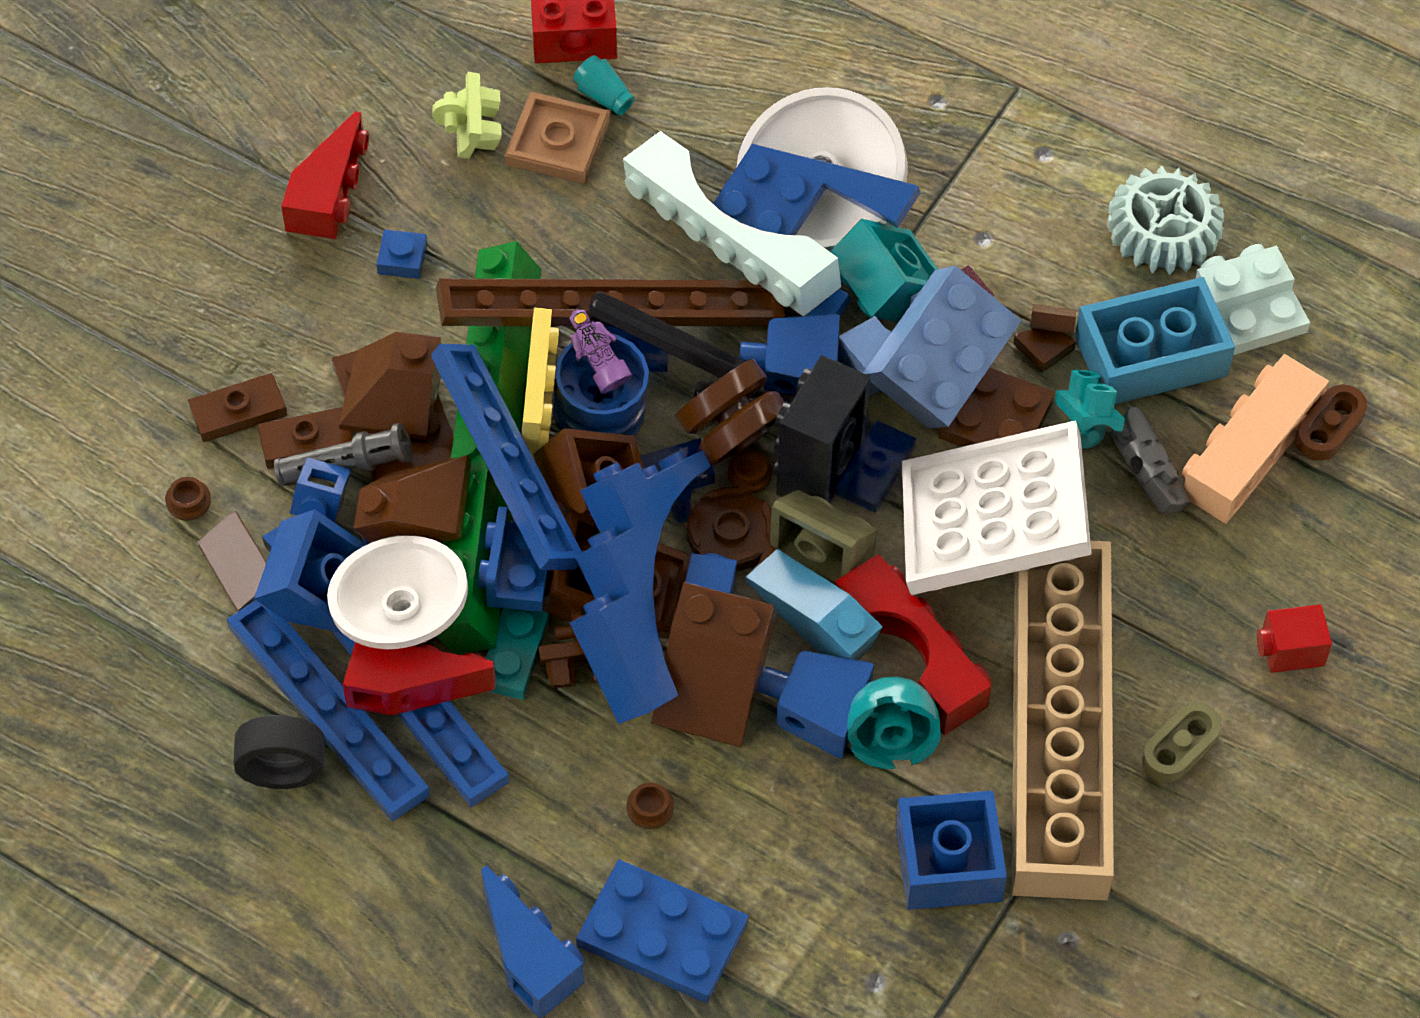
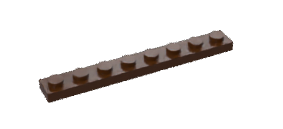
M439 278L436 286L441 326H532L534 308L552 309L551 326H573L570 317L576 309L586 312L590 319L589 323L601 322L603 326H610L587 313L590 300L597 291H602L672 326H768L769 321L774 318H785L783 305L775 299L773 294L760 284L755 285L749 280Z

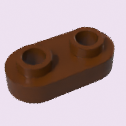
M1346 384L1335 385L1329 388L1299 424L1296 434V445L1299 451L1304 456L1313 460H1327L1333 457L1364 419L1367 409V400L1364 394L1359 389ZM1336 410H1344L1348 415H1341ZM1312 439H1319L1323 441V443H1316L1312 441Z

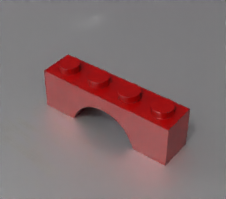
M877 554L835 581L834 585L850 594L882 626L879 634H889L904 639L920 653L926 670L919 679L918 684L928 691L934 700L939 712L940 731L944 736L988 708L992 683L987 671L979 663L973 664L963 652L961 642L952 631H945L935 620L934 612L928 602L922 597L917 598L915 595H911L904 575L895 565L889 566L881 555Z

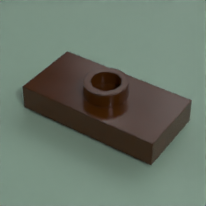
M273 373L188 399L189 407L202 442L287 416L286 405Z
M343 407L257 424L267 469L274 468V461L277 458H286L352 441L351 431L339 429Z

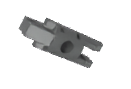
M1133 406L1123 415L1125 418L1124 424L1127 425L1123 426V431H1114L1112 429L1109 433L1142 491L1154 502L1162 514L1181 512L1190 500L1178 476V470L1147 421V418L1138 407Z

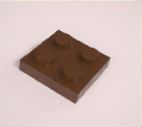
M989 367L949 427H940L939 438L964 447L1040 429L1054 401L1055 392Z

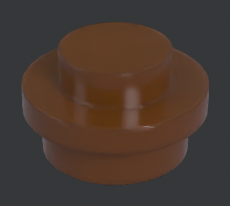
M745 450L738 453L729 463L728 480L733 487L744 488L757 493L764 490L772 480V466L762 453L755 450Z
M194 477L179 478L171 484L166 493V507L169 513L179 520H195L208 511L211 505L210 491L203 482Z
M649 782L639 785L630 793L627 799V813L630 820L635 825L644 829H656L664 826L671 819L674 812L672 795L666 788L657 783Z

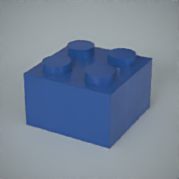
M994 791L898 798L895 826L907 910L1002 902L1007 875Z

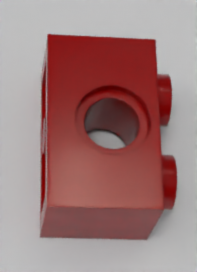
M531 0L535 64L585 61L593 55H596L600 60L617 59V26L614 0Z

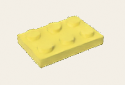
M534 308L521 433L533 459V454L545 445L549 438L556 369L555 361L559 328L550 327L552 309Z

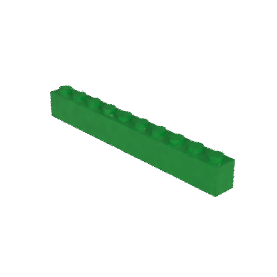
M517 241L479 249L475 279H541L542 269ZM468 326L466 345H475L521 434L532 326ZM458 408L451 459L467 455L472 461L461 538L440 543L451 549L462 562L468 581V594L459 616L447 629L436 637L454 654L460 655L496 648L501 608L487 607L486 588L478 586L481 560H489L491 550L485 549L488 522L496 523L499 506H508ZM508 508L509 521L511 522L512 514Z

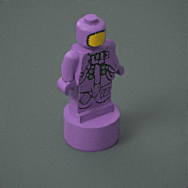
M574 310L570 321L574 328L577 329L576 333L571 336L576 359L580 361L581 357H587L595 372L593 379L602 394L620 387L630 380L633 375L624 360H619L609 346L610 342L614 343L616 341V337L606 330L601 322L589 323L590 319L584 310Z

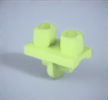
M467 72L465 76L466 87L463 90L457 92V94L446 92L444 99L438 100L432 106L433 120L439 125L445 126L446 132L453 133L457 131V157L470 159L475 148L495 150L502 136L500 123L482 120L481 117L495 118L500 105V90L480 86V74Z

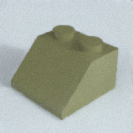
M797 490L776 499L772 505L770 545L832 584H835L837 579L871 559L875 554L877 530L872 528L864 519L857 516H848L833 508L825 499L819 496H809Z

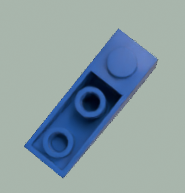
M486 865L481 869L483 891L508 987L538 1018H543L584 984V958L572 942L567 939L561 942L553 934L551 923L537 907L529 909L519 899L520 893L517 887L506 875L501 874L498 877Z

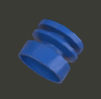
M613 334L616 337V341L614 343L610 342L609 346L619 360H624L633 376L620 387L603 394L593 379L595 372L587 357H581V360L578 361L572 342L565 347L557 359L554 383L553 414L560 431L565 428L637 435L644 424L649 369L644 355L632 342Z

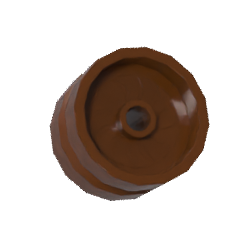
M753 358L714 382L674 415L687 434H698L713 424L717 426L701 440L698 447L700 451H704L712 467L734 453L742 452L770 431V427L775 424L777 415L785 403L777 391H768L752 402L749 400L750 397L765 385L767 376Z

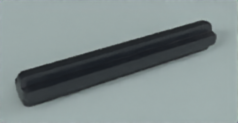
M597 291L590 300L587 310L590 316L718 378L723 377L746 362L602 291Z

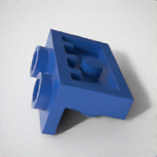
M499 506L496 523L488 522L485 549L491 550L489 560H481L478 586L486 588L487 607L542 612L549 570L539 569L516 522L509 521L508 507Z

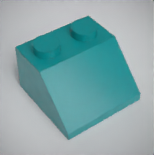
M862 218L830 251L838 257L840 280L854 291L859 299L857 303L862 312L870 318L875 316L878 319L893 322L900 321L910 307L911 296L921 291L933 272L938 269L911 230Z

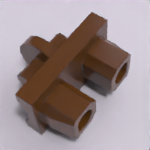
M580 611L571 612V622L581 617ZM571 625L554 627L556 641L574 638V642L539 646L540 667L545 666L552 689L576 686L574 662L588 660ZM593 672L594 683H598Z

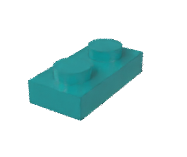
M502 609L499 618L496 648L489 649L486 660L494 661L496 686L495 690L487 692L524 700L538 658L539 646H542L549 625V613Z

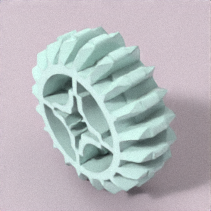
M1161 165L1157 170V174H1153L1144 168L1140 178L1130 174L1126 184L1119 185L1113 200L1109 204L1108 213L1110 215L1108 216L1107 227L1109 228L1108 232L1112 233L1113 246H1121L1122 258L1134 256L1135 268L1146 263L1149 264L1151 273H1153L1158 267H1164L1170 276L1175 267L1178 266L1187 273L1192 263L1201 266L1206 260V255L1212 256L1218 241L1222 237L1224 213L1223 208L1219 207V195L1210 194L1209 182L1197 184L1196 173L1189 177L1182 176L1180 167L1174 173H1166Z

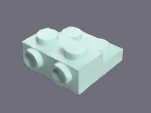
M1254 244L1244 249L1240 257L1225 261L1222 256H1214L1207 259L1200 269H1197L1195 279L1205 278L1235 345L1233 355L1308 333L1310 321L1292 290L1295 279L1277 246L1264 249L1263 245Z

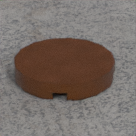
M722 487L707 492L699 498V503L694 506L693 510L691 508L687 515V541L692 553L701 555L716 553L727 559L737 560L736 572L755 567L760 562L765 550L770 546L772 510L770 505L763 498L761 501L758 497L752 495L753 492L744 488Z

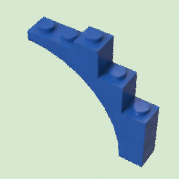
M683 450L658 461L661 467L660 471H657L655 464L642 470L639 462L621 470L617 462L594 473L593 476L596 483L580 490L600 533L588 539L591 548L575 556L595 599L583 605L586 614L570 622V625L618 724L647 714L678 696L664 660L656 627L653 599L654 561L661 529L674 501L691 480L711 467L703 450L689 457L685 456Z

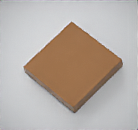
M530 91L505 153V165L586 184L611 120L610 110Z

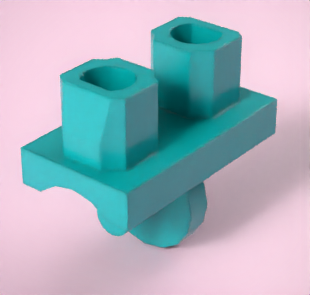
M1072 370L1069 390H1056L1054 402L1070 418L1068 422L1076 420L1080 431L1082 448H1092L1103 439L1106 426H1110L1114 431H1123L1125 418L1114 408L1117 391L1112 386L1101 384L1102 376L1098 372Z

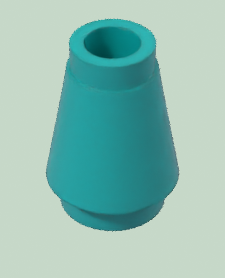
M596 55L589 57L579 66L573 76V80L578 84V91L609 110L614 111L618 116L624 114L635 101V96L630 93V90L606 59L600 60Z

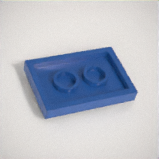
M618 859L576 937V946L704 1003H708L748 925L749 915Z

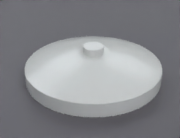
M829 87L803 90L789 95L769 107L749 129L741 145L737 160L738 166L750 146L756 144L903 182L907 181L908 174L905 147L897 127L888 114L875 102L861 94ZM826 189L796 235L808 236L830 252L861 218L883 224L887 222Z

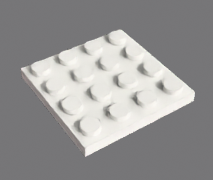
M1076 420L902 461L906 583L911 595L1092 555L1081 436Z

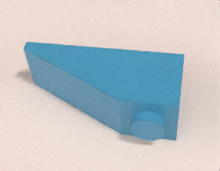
M779 549L775 550L745 577L744 581L768 604L774 605L778 614L820 654L859 660L874 646L882 629V626L850 594Z

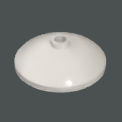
M419 536L389 537L363 546L342 562L329 584L328 606L332 619L338 629L351 640L378 649L406 648L432 639L455 621L467 599L468 581L464 566L458 556L442 543Z

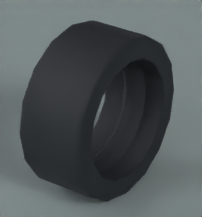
M267 715L253 718L241 724L235 733L233 760L235 773L244 781L260 787L291 789L306 786L316 781L324 771V733L316 724L303 718L287 715Z

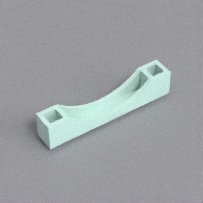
M658 132L623 158L626 174L625 185L635 198L644 199L656 209L665 220L671 219L682 227L692 240L696 242L701 241L712 249L722 262H730L741 270L751 283L755 285L760 284L767 289L781 305L785 307L790 306L804 317L841 288L838 257L810 237L762 231L742 224L721 212L706 198L697 185L692 172L689 151L663 132Z

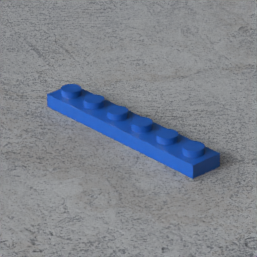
M439 344L431 354V357L539 569L575 570L579 566L575 556L582 553L475 345Z
M256 600L227 619L230 631L300 714L323 731L324 740L328 747L392 822L430 796L429 786L365 711L346 707L342 684L287 620Z

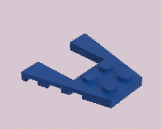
M752 144L713 204L724 214L750 227L777 234L796 235L826 189L897 228L921 192L915 184ZM838 289L807 313V315L838 314L841 316L851 298L848 293Z

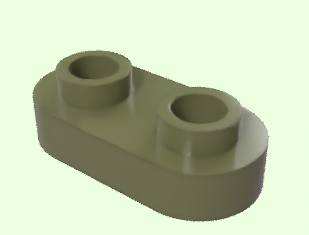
M1190 703L1179 709L1146 742L1142 755V765L1146 773L1151 778L1160 782H1174L1182 778L1217 743L1222 726L1218 713L1212 707L1203 703ZM1197 728L1203 732V735L1195 736L1188 730ZM1165 757L1170 759L1173 764L1163 765L1158 759Z

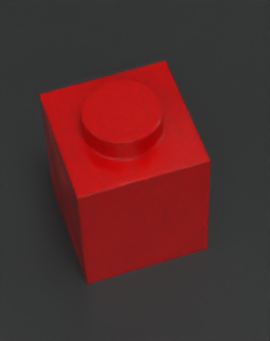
M1322 604L1267 611L1262 629L1257 630V646L1260 656H1267L1271 673L1325 666L1332 641Z

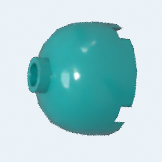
M883 677L860 689L851 702L847 719L848 740L851 743V750L855 757L869 766L882 769H896L891 760L910 759L911 766L918 764L934 753L941 740L940 718L936 704L929 692L913 680L902 677Z

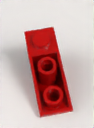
M355 111L291 172L281 205L285 232L336 239L340 223L347 222L350 210V199L347 198L350 189H356L358 185L360 166L357 162L359 155H366L369 145V131L363 130L361 112Z
M355 642L344 678L343 690L346 707L395 715L495 690L496 677L494 661L486 660L484 657L474 653L457 655L441 652L430 645L410 646L399 649H378Z

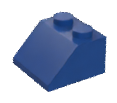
M315 509L280 522L254 599L288 622L342 633L330 614L327 597L329 584L342 562L367 544Z

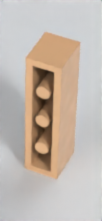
M1286 354L1280 358L1274 367L1270 365L1265 366L1255 382L1254 387L1256 389L1250 396L1243 394L1238 399L1230 414L1232 418L1226 426L1218 424L1206 442L1208 448L1201 456L1195 453L1186 463L1181 476L1185 478L1184 489L1190 502L1227 524L1294 441L1299 424L1327 391L1329 380Z

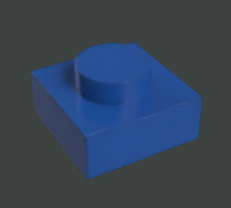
M384 229L376 264L377 273L380 275L420 279L427 249V235Z

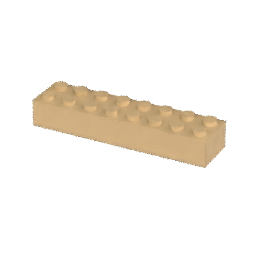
M1090 541L1092 555L1014 572L1012 896L1107 901L1114 877L1110 541Z

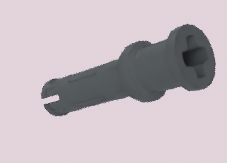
M396 423L392 425L390 430L370 435L366 431L359 432L350 442L319 448L286 458H277L274 461V471L277 481L281 486L298 481L307 457L319 461L334 458L335 461L326 463L348 469L358 467L362 471L370 472L374 471L376 466L396 460H399L401 463L410 462L412 460L411 440L403 423ZM386 445H389V446H390V447H388V448L378 449V447H382V446H386Z

